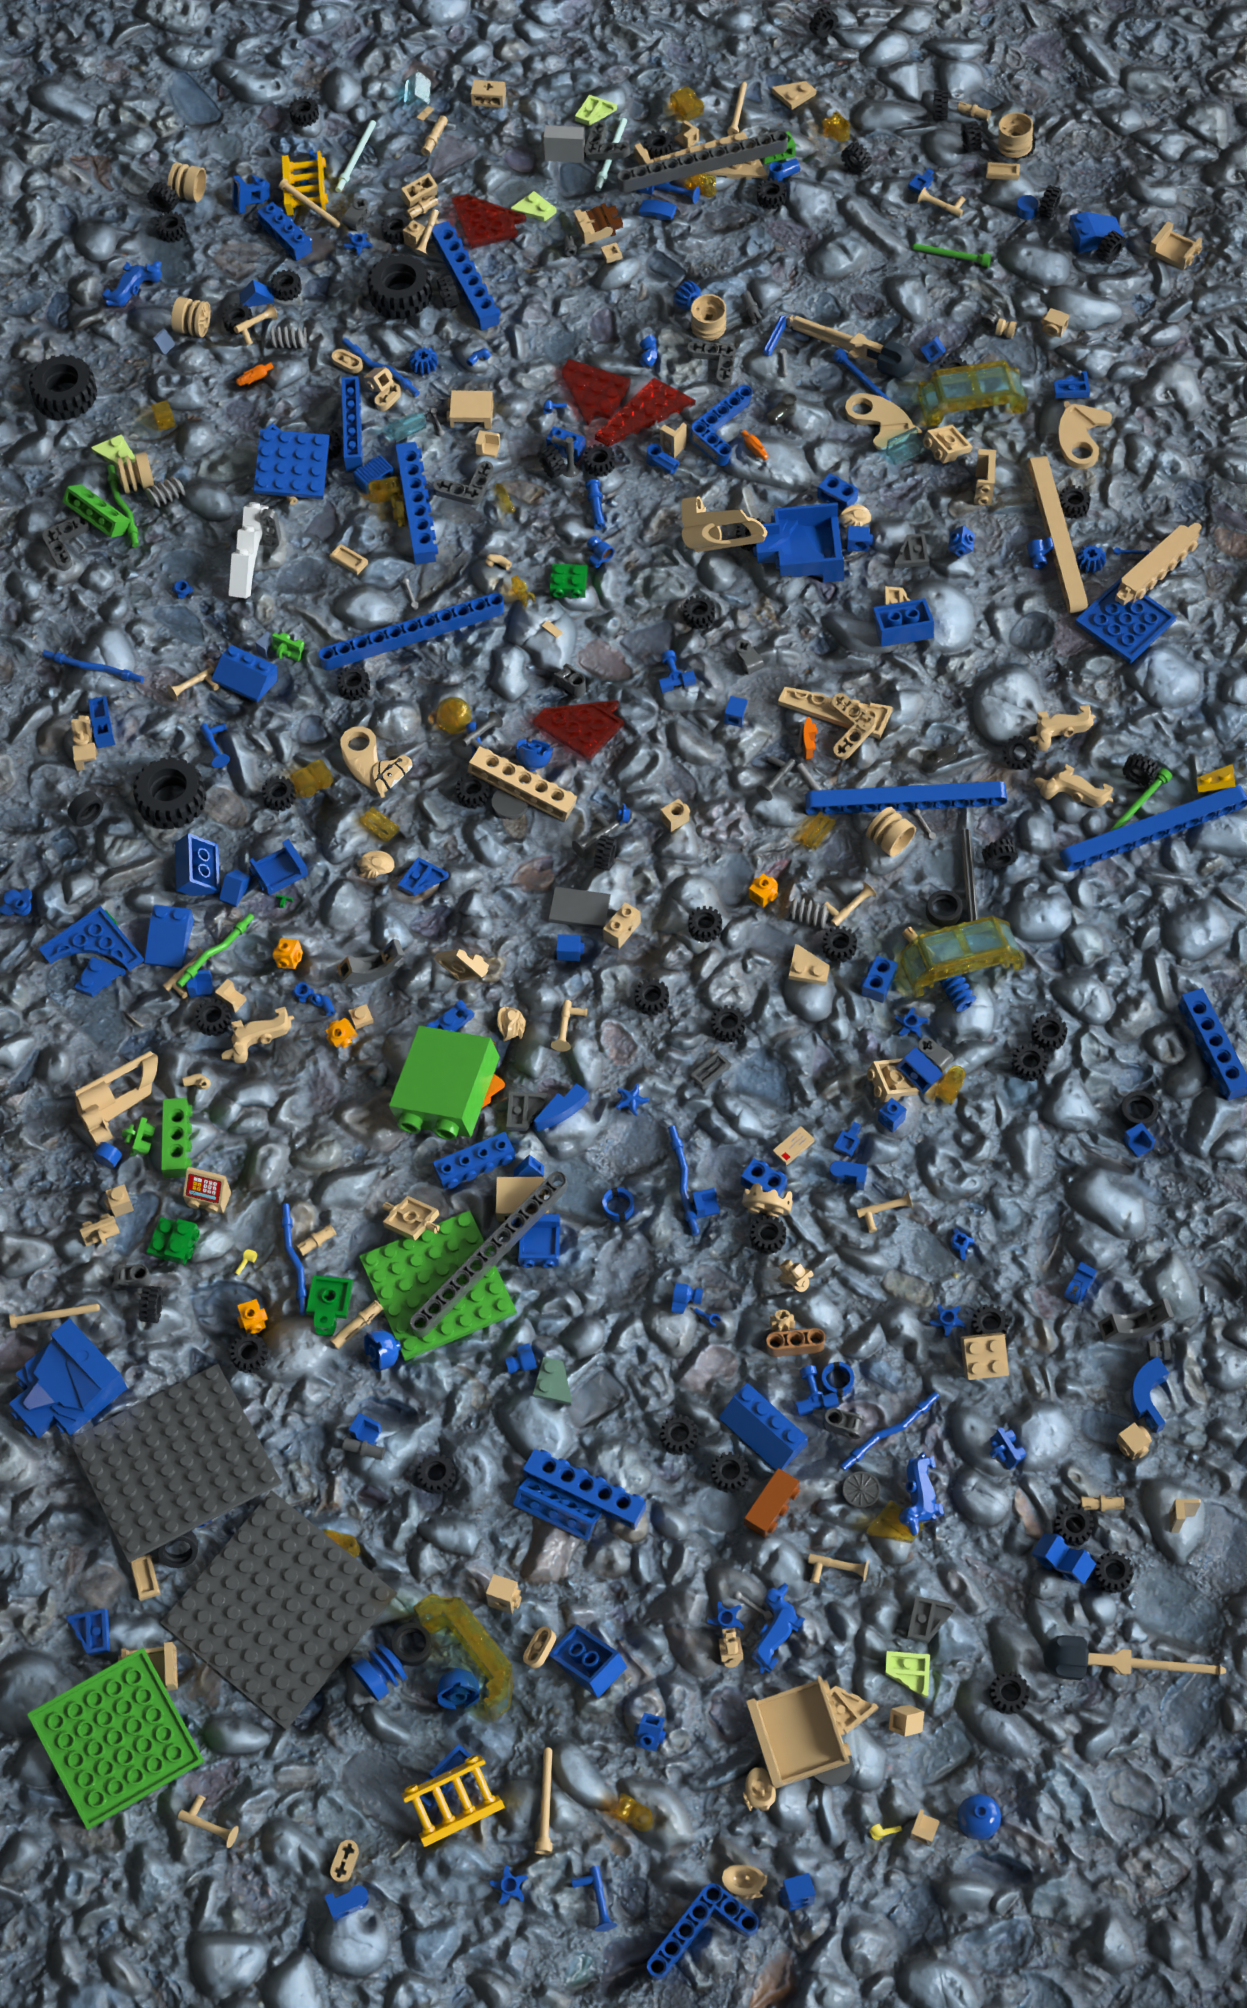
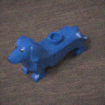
M156 261L152 265L146 264V267L142 265L131 266L127 262L123 267V270L127 272L121 276L117 288L110 292V289H106L102 294L103 299L106 300V306L123 307L133 295L138 293L139 286L145 280H150L152 283L159 282L162 276L160 270L161 262Z
M923 1452L917 1458L910 1459L906 1468L908 1479L906 1490L910 1493L912 1507L903 1509L898 1516L901 1524L908 1527L912 1536L918 1534L919 1522L934 1521L936 1516L941 1517L944 1515L942 1504L935 1503V1492L928 1477V1466L930 1469L936 1468L934 1456L925 1457Z
M783 1583L777 1589H769L764 1597L765 1603L773 1611L774 1619L770 1626L765 1624L759 1633L762 1638L752 1653L753 1660L759 1665L760 1674L764 1670L769 1674L778 1662L777 1658L771 1659L774 1651L788 1639L792 1629L797 1632L805 1620L804 1617L798 1618L794 1607L783 1599L788 1590L786 1583Z

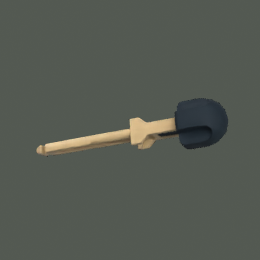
M793 315L786 318L788 327L792 325L796 331L848 350V356L851 358H862L876 363L877 369L881 373L893 378L907 376L915 364L912 351L891 340L881 345L868 340L865 335L860 333L853 337L798 316L793 318Z
M1056 1636L1048 1642L1043 1653L1044 1664L1048 1671L1055 1677L1081 1681L1086 1676L1088 1665L1110 1667L1117 1675L1131 1674V1668L1215 1675L1226 1673V1669L1222 1666L1131 1658V1650L1127 1649L1118 1650L1113 1655L1089 1653L1087 1640L1082 1636Z

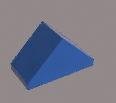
M252 280L239 293L240 302L243 303V306L246 304L248 307L275 303L272 288L255 280Z
M239 870L226 874L219 900L237 907L253 876Z

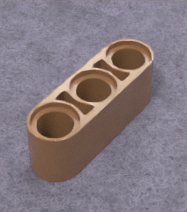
M816 1328L774 1332L767 1337L766 1351L772 1357L819 1353L825 1345V1334L822 1330ZM817 1338L821 1342L813 1343L811 1340ZM797 1340L800 1342V1344L793 1345L791 1344V1341ZM773 1342H777L780 1344V1346L773 1347L770 1344Z

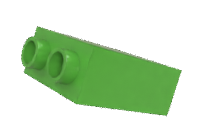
M419 1026L389 1104L398 1122L397 1126L411 1134H418L421 1129L431 1130L435 1135L445 1140H455L457 1135L471 1138L500 1058L490 1037Z

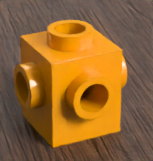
M763 873L759 878H755L749 888V898L764 908L769 901H773L777 897L778 883L774 878L768 877Z
M280 939L277 947L273 950V959H275L278 968H296L303 954L299 941L295 939Z
M346 1018L340 1021H333L328 1025L329 1028L325 1030L328 1034L326 1039L330 1045H335L338 1048H346L352 1043L351 1040L358 1036Z
M257 1299L237 1305L241 1315L237 1319L240 1328H245L246 1333L255 1334L266 1328L264 1321L268 1320L265 1309H260Z

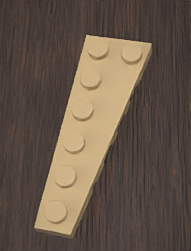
M784 687L779 697L778 705L848 729L854 725L835 710L832 704V697H826L824 694ZM843 700L837 701L838 705L842 704L845 707V709L847 708ZM853 700L875 720L876 727L869 736L880 739L891 716L893 707L870 703L869 705L860 703L859 700ZM852 709L849 712V716L856 717L859 711ZM861 718V721L864 723V727L866 725H871L870 721L866 722L865 720H863V718Z

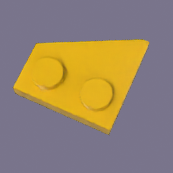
M1233 764L1196 778L1198 793L1236 787Z

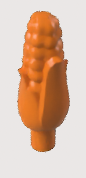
M271 362L264 366L262 364L243 372L244 375L236 379V383L239 386L249 385L265 377L267 371L274 367Z
M746 430L742 431L741 436L744 438L746 447L756 457L761 458L763 461L767 460L769 456L759 439L749 434Z

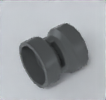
M991 306L986 314L981 317V325L987 330H993L999 319L1003 318V313L998 307Z
M1147 1340L1148 1360L1150 1361L1157 1356L1162 1360H1170L1171 1347L1169 1340H1161L1160 1342Z

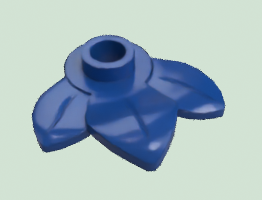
M28 888L23 889L20 893L16 890L5 892L3 896L5 903L0 906V913L6 916L14 913L19 916L27 915L31 911L30 900L32 892Z

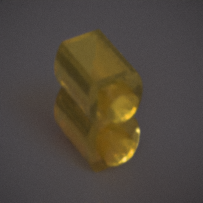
M685 86L670 93L672 106L684 120L688 122L703 115L704 103L696 97L693 89Z
M318 759L290 775L291 782H293L301 798L311 797L317 790L326 789L334 782L332 773L322 759Z

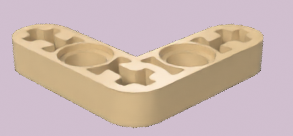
M838 693L832 698L833 707L854 724L834 746L836 757L840 760H845L874 731L876 723L869 713L848 696ZM843 700L847 708L845 709V707L842 704L838 705L837 701ZM852 709L859 711L856 717L849 716V712ZM861 718H863V720H865L866 722L870 721L871 725H866L864 727V723L861 721ZM854 733L860 735L857 741H851L850 736ZM840 748H841V749H844V748H845L846 752H845V753H843V752L840 753V752H839V749H840Z

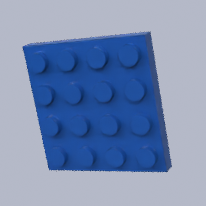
M260 429L254 493L324 499L329 435Z
M1119 578L1075 620V624L1131 664L1176 621L1177 616L1146 594L1142 599H1138L1134 603L1129 601L1125 605H1121L1115 600L1121 583V578Z

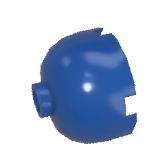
M521 739L516 743L515 755L517 761L526 770L536 771V769H541L549 763L553 748H550V744L540 740L532 739L531 743L526 742V739Z
M375 1330L366 1333L367 1335H364L365 1354L370 1355L373 1362H369L371 1368L379 1372L392 1367L396 1363L401 1349L398 1339H395L392 1334L385 1330Z
M454 1668L443 1674L438 1681L436 1692L438 1703L445 1708L457 1709L455 1705L465 1704L464 1708H468L479 1701L480 1688L478 1681L467 1670Z
M970 1795L962 1801L958 1808V1826L963 1834L971 1839H989L995 1835L1000 1827L1002 1817L1000 1808L995 1800L988 1795Z

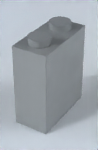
M545 125V131L541 132V142H544L542 144V154H545V161L584 163V127Z

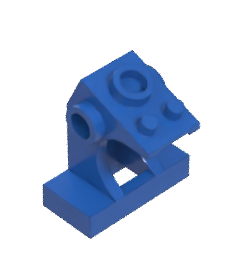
M239 175L233 176L232 207L241 214L245 213V205L264 203V201L270 198L269 182L263 178L251 175L252 184H246Z

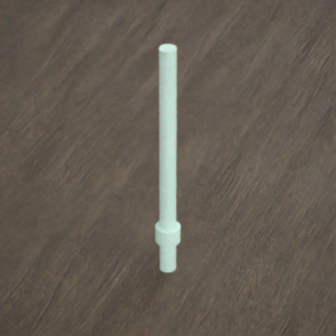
M621 118L612 143L620 141L627 123L625 118ZM612 159L605 160L601 172L598 173L595 185L596 191H601L603 183L606 182L607 172Z
M371 120L344 173H341L338 179L339 182L335 188L336 192L340 193L344 185L348 183L349 176L376 125L375 121Z

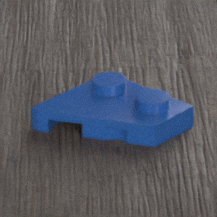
M418 857L399 882L398 889L416 896L446 880L449 874Z

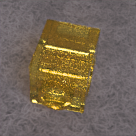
M168 400L151 405L159 431L176 426Z

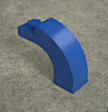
M1158 1356L1147 1362L1139 1370L1130 1394L1131 1408L1137 1420L1145 1417L1146 1425L1153 1429L1155 1433L1163 1430L1166 1422L1153 1405L1150 1392L1156 1386L1167 1381L1169 1371Z

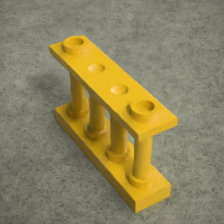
M317 151L318 160L293 163V161L290 162L288 155L282 156L283 179L286 178L291 186L297 181L319 179V184L294 188L300 193L319 191L320 196L309 197L308 199L315 204L321 203L322 209L326 211L328 196L325 194L323 168L326 167L325 157H322L321 152ZM318 167V172L292 174L296 169ZM284 189V205L287 216L294 215L293 208L305 204L299 199L293 198V195Z
M477 1755L470 1756L465 1760V1763L418 1786L416 1784L411 1785L401 1794L405 1803L410 1800L412 1801L423 1829L418 1835L424 1847L505 1808L499 1795L494 1796L490 1793L480 1770V1766L486 1764L481 1755L478 1757ZM472 1771L483 1797L482 1803L476 1806L471 1805L460 1779V1776ZM449 1781H452L463 1806L462 1813L456 1816L454 1814L451 1815L439 1787ZM429 1791H432L443 1816L442 1822L435 1826L431 1824L419 1797Z

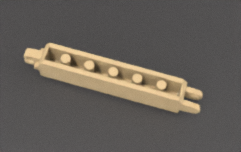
M1194 523L1189 527L1180 525L1121 578L1115 600L1121 605H1125L1129 601L1134 603L1136 600L1142 599L1148 589H1153L1159 579H1164L1169 570L1172 571L1179 561H1183L1190 551L1193 552L1196 549L1202 526Z

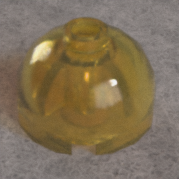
M448 697L436 709L437 725L441 730L444 729L450 734L465 731L466 725L472 722L471 709L468 703L461 698Z

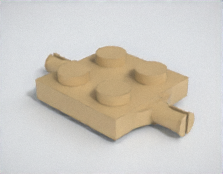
M409 1196L395 1206L388 1202L383 1204V1210L390 1212L389 1216L383 1221L385 1228L413 1241H416L425 1230H430L435 1234L439 1232L440 1226L432 1223L439 1216L438 1209Z

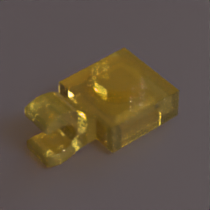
M400 495L401 499L399 501H395L394 496H391V505L396 508L393 510L394 520H398V527L405 526L403 495Z
M517 575L512 577V590L518 599L522 600V604L526 607L527 599H531L535 603V595L526 591V583L523 580L521 581Z

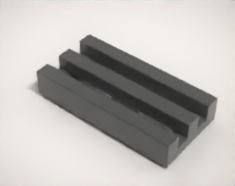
M717 1051L690 1074V1079L694 1080L704 1090L731 1067V1063ZM718 1058L720 1059L715 1065L710 1067L703 1075H701L699 1078L697 1077L701 1072H703Z

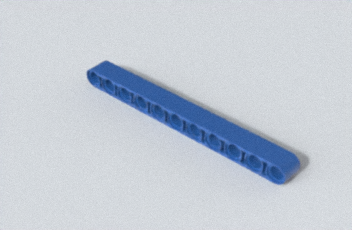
M492 593L323 647L318 653L320 665L324 670L336 669L498 617L504 613L503 596L499 593Z
M1001 781L809 791L805 794L806 813L809 815L881 812L887 807H892L895 811H909L916 808L928 810L1001 806L1007 803L1006 786Z
M1236 785V787L1224 789L1063 849L1059 856L1068 871H1075L1240 810L1247 806V795L1241 785Z

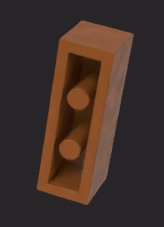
M778 1468L745 1516L744 1525L766 1538L768 1533L772 1534L778 1525L776 1522L780 1516L784 1517L789 1509L788 1504L791 1499L795 1500L799 1495L800 1481Z

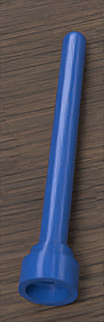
M842 348L835 351L832 358L837 363L844 364L876 396L891 401L848 359L847 353Z

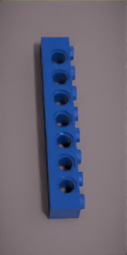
M449 221L434 225L431 231V239L479 328L484 330L499 325L500 310L498 307H495L492 295L488 294L486 284L482 283L480 273L476 272L474 262L470 261L468 251L463 248L461 238L457 237L455 227H451Z
M416 442L396 444L415 565L436 562L435 555L438 554L437 544H433L436 536L435 530H431V527L434 526L433 518L428 514L431 513L430 502L426 503L429 495L428 489H424V486L427 485L426 477L421 473L424 472L423 461L419 462V459L422 458L421 448H417Z

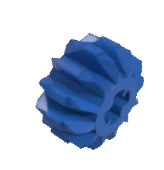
M684 281L675 290L676 294L673 296L674 303L682 310H691L694 300L701 296V289L692 281Z
M424 346L423 349L418 347L417 351L412 350L409 362L411 369L416 374L421 372L423 376L424 373L430 374V371H435L438 359L436 352H433L432 348L426 349Z
M1088 543L1086 547L1082 546L1076 554L1077 565L1080 570L1085 569L1086 574L1089 571L1093 574L1096 570L1101 571L1106 563V552H1103L1102 547L1097 548L1096 544L1090 546Z

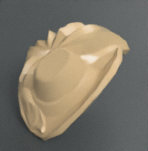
M858 504L846 507L838 518L839 524L845 528V533L848 532V526L862 527L871 521L869 510Z
M369 851L357 861V866L362 872L359 876L376 878L378 875L389 873L394 869V860L383 851Z
M511 1007L500 1008L497 1021L499 1030L503 1035V1041L519 1036V1039H521L526 1023L522 1013Z
M752 1769L746 1779L745 1791L742 1793L744 1802L747 1804L749 1811H751L752 1807L759 1809L761 1812L769 1810L776 1798L775 1787L772 1784L769 1773L765 1769Z
M734 1865L724 1870L722 1880L725 1887L741 1899H754L763 1896L760 1894V1891L767 1883V1875H764L753 1866Z

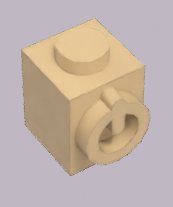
M1050 308L1049 312L1043 315L1041 321L1043 323L1042 331L1048 336L1061 338L1068 326L1069 315Z
M384 366L382 368H374L363 377L367 388L372 392H382L394 382L391 372Z
M1134 1422L1118 1434L1116 1442L1120 1445L1121 1452L1133 1460L1137 1456L1142 1458L1148 1453L1152 1440L1147 1430L1141 1425L1137 1426Z

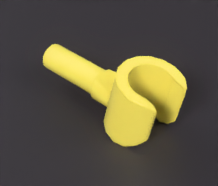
M245 1250L243 1260L235 1274L239 1275L248 1261L253 1263L256 1261L257 1253L255 1251Z
M880 1824L871 1827L869 1832L874 1840H880L885 1835L901 1832L902 1827L897 1826L883 1830Z

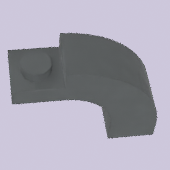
M392 939L380 952L369 957L357 958L347 956L337 966L341 982L350 984L366 983L385 977L399 968L398 961L404 956L400 941Z
M1162 1298L1136 1313L1127 1315L1111 1314L1099 1321L1098 1326L1104 1341L1122 1342L1140 1338L1162 1329L1164 1323L1174 1318L1168 1299Z

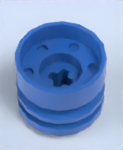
M380 1642L375 1645L379 1656L370 1649L368 1651L372 1659L370 1663L361 1657L351 1665V1669L358 1680L377 1702L389 1694L385 1683L389 1682L394 1687L398 1686L395 1675L402 1682L407 1679L397 1657Z

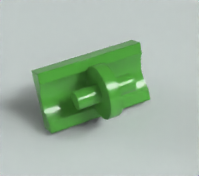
M284 632L280 635L277 633L272 635L271 650L277 652V658L282 659L286 656L297 662L301 659L304 641L298 639L294 642Z
M141 1117L136 1131H134V1125H129L128 1129H123L121 1132V1136L126 1138L125 1144H130L131 1140H134L130 1156L135 1157L137 1153L143 1155L149 1153L151 1143L141 1139L142 1136L152 1139L156 1127L146 1123L147 1118Z

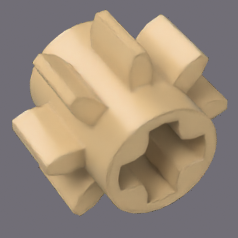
M787 1310L775 1311V1316H770L771 1330L782 1332L794 1329V1315H790Z

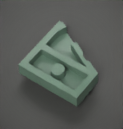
M543 1357L533 1397L572 1406V1398L563 1361Z

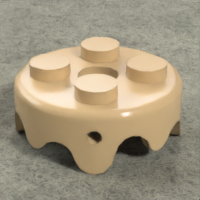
M755 1183L751 1190L744 1189L742 1204L748 1208L747 1211L749 1213L767 1214V1217L772 1215V1218L775 1219V1217L778 1218V1216L790 1214L793 1204L792 1192L786 1191L783 1198H780L777 1190L773 1189L769 1192H763L762 1186L759 1183Z

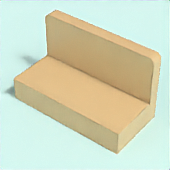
M682 423L676 431L666 425L660 428V446L662 451L674 459L686 447L685 423Z
M1200 1499L1174 1500L1169 1512L1171 1533L1180 1532L1185 1517H1194L1201 1504Z

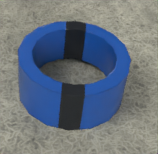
M621 1187L612 1188L604 1194L602 1199L603 1212L608 1219L621 1222L627 1220L633 1214L634 1198L627 1189ZM614 1197H623L628 1200L630 1205L626 1211L614 1213L608 1209L607 1204Z
M833 1362L825 1367L822 1372L821 1384L827 1394L836 1392L837 1397L840 1398L851 1392L854 1386L855 1375L850 1366L843 1362ZM841 1370L849 1376L850 1382L843 1388H834L827 1383L826 1377L831 1371Z

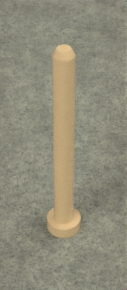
M742 82L740 85L732 125L729 126L727 131L729 136L739 133L738 123L747 87L746 82Z
M286 178L280 182L278 187L281 190H287L333 226L338 228L341 225L338 220L288 184L289 181Z
M96 1303L17 1317L15 1314L9 1315L10 1325L13 1329L17 1328L18 1324L97 1312L100 1310V1305Z

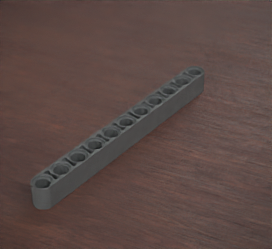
M775 131L625 169L617 175L618 190L624 193L784 153L787 150L788 135L784 131Z
M556 1171L550 1174L412 1316L410 1325L415 1336L425 1337L566 1192L567 1179L564 1173ZM556 1181H561V1182H563V1183H562L561 1185H559V1186H555V1185L553 1184V1183L556 1182ZM542 1195L549 1196L546 1200L540 1199ZM528 1209H535V1210H536V1211H535L534 1213H532V1214L526 1213V1211H527ZM521 1223L522 1226L519 1228H514L513 1224ZM501 1237L509 1238L506 1242L499 1241ZM488 1251L495 1252L492 1256L485 1255ZM474 1265L481 1266V1268L476 1271L471 1269ZM461 1279L467 1280L464 1285L457 1284ZM446 1294L453 1295V1297L450 1299L443 1298ZM432 1308L439 1309L435 1314L429 1313ZM420 1322L425 1323L422 1328L415 1327Z

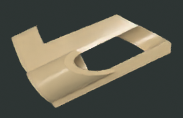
M699 496L682 499L681 514L684 526L682 538L687 547L694 549L695 552L764 542L767 535L766 528L756 519L747 517L742 510L706 512L707 509L704 507ZM741 523L749 529L751 536L721 540L722 533L719 526Z
M151 1051L75 1091L77 1112L96 1147H98L100 1142H107L114 1138L108 1128L110 1120L151 1094L152 1082L154 1081L158 1065V1056ZM141 1066L142 1075L139 1085L114 1098L108 1087L111 1082Z

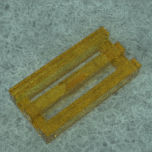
M373 806L369 812L365 813L364 817H360L361 823L386 842L400 830L399 826ZM368 819L372 820L374 823L377 824V826H379L381 829L385 830L389 834L386 835L383 831H381L370 821H368Z
M819 812L801 836L800 842L816 850L836 824V820H831L828 815L824 816L822 812ZM820 820H822L821 823L818 825V827H817V828L815 829V831L813 832V834L810 836V838H809L808 840H806V839L808 838V836L811 834V832L814 830V828L817 826V824L820 822ZM826 823H828L827 827L824 829V831L821 833V835L818 837L815 843H812V841L821 831L823 826Z

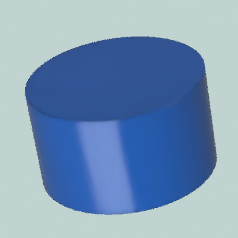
M1031 195L1021 196L1017 201V216L1024 220L1035 218L1038 212V200Z
M100 1142L92 1156L103 1166L114 1169L122 1154L114 1146L106 1142Z

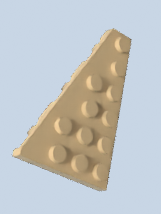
M740 132L654 158V162L748 138L745 132ZM759 159L694 175L696 177L708 176L715 178V175L727 176L729 179L743 178L752 180V178H763V181L765 179L768 180V174Z

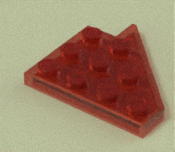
M469 194L451 198L470 249L518 237V232L515 225L526 222V216Z
M571 359L567 360L562 369V377L586 424L590 425L595 415L611 420L631 383V379Z
M614 700L544 708L535 717L533 724L591 761L624 726V721L612 714L619 707V701Z

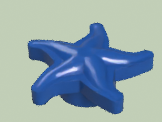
M348 233L350 242L344 244L345 249H355L357 255L361 254L362 248H373L372 244L365 240L367 233L354 235Z
M914 1007L910 1009L905 1017L896 1015L895 1020L903 1026L899 1036L901 1037L909 1032H913L918 1038H921L920 1026L923 1023H928L929 1019L918 1017L914 1014Z
M635 1084V1088L631 1091L621 1088L617 1089V1093L621 1094L623 1098L617 1104V1110L626 1107L637 1116V1107L649 1102L648 1097L643 1098L639 1095V1084Z
M940 1304L937 1305L939 1317L934 1321H930L931 1326L943 1327L946 1338L949 1337L953 1327L965 1328V1323L957 1318V1313L961 1310L960 1306L954 1307L951 1310H945Z
M718 1601V1616L714 1619H708V1624L721 1626L722 1630L730 1628L744 1630V1626L736 1618L738 1611L742 1609L741 1605L726 1609Z
M506 1865L503 1879L496 1882L490 1881L492 1887L501 1891L502 1897L499 1900V1905H503L511 1896L517 1897L520 1902H523L524 1897L519 1887L523 1881L528 1880V1876L514 1877L509 1872V1866Z

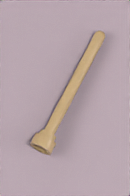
M549 1747L545 1748L543 1753L540 1838H537V1842H535V1853L541 1855L551 1854L553 1845L550 1842L551 1839L548 1838L552 1749Z

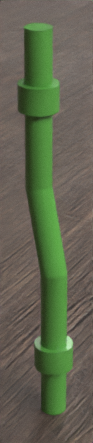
M108 465V482L112 488L114 501L126 514V517L130 519L127 528L128 536L131 538L132 546L138 547L137 536L139 533L134 523L133 513L120 497L119 480L115 474L114 466Z
M248 913L241 922H238L233 927V931L221 944L204 951L192 966H188L185 969L184 975L176 982V985L182 988L189 979H193L196 976L197 970L209 957L227 949L239 935L246 931V927L254 919V916Z

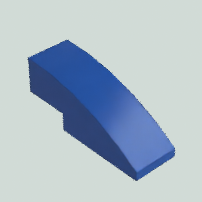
M106 696L88 699L97 749L115 745Z
M576 1083L565 1097L557 1093L535 1118L534 1129L541 1131L571 1117L589 1101V1092Z
M458 1744L429 1773L428 1778L424 1782L465 1763V1760L472 1755ZM452 1781L439 1786L443 1796L453 1787ZM432 1791L419 1796L425 1811L429 1813L437 1804Z

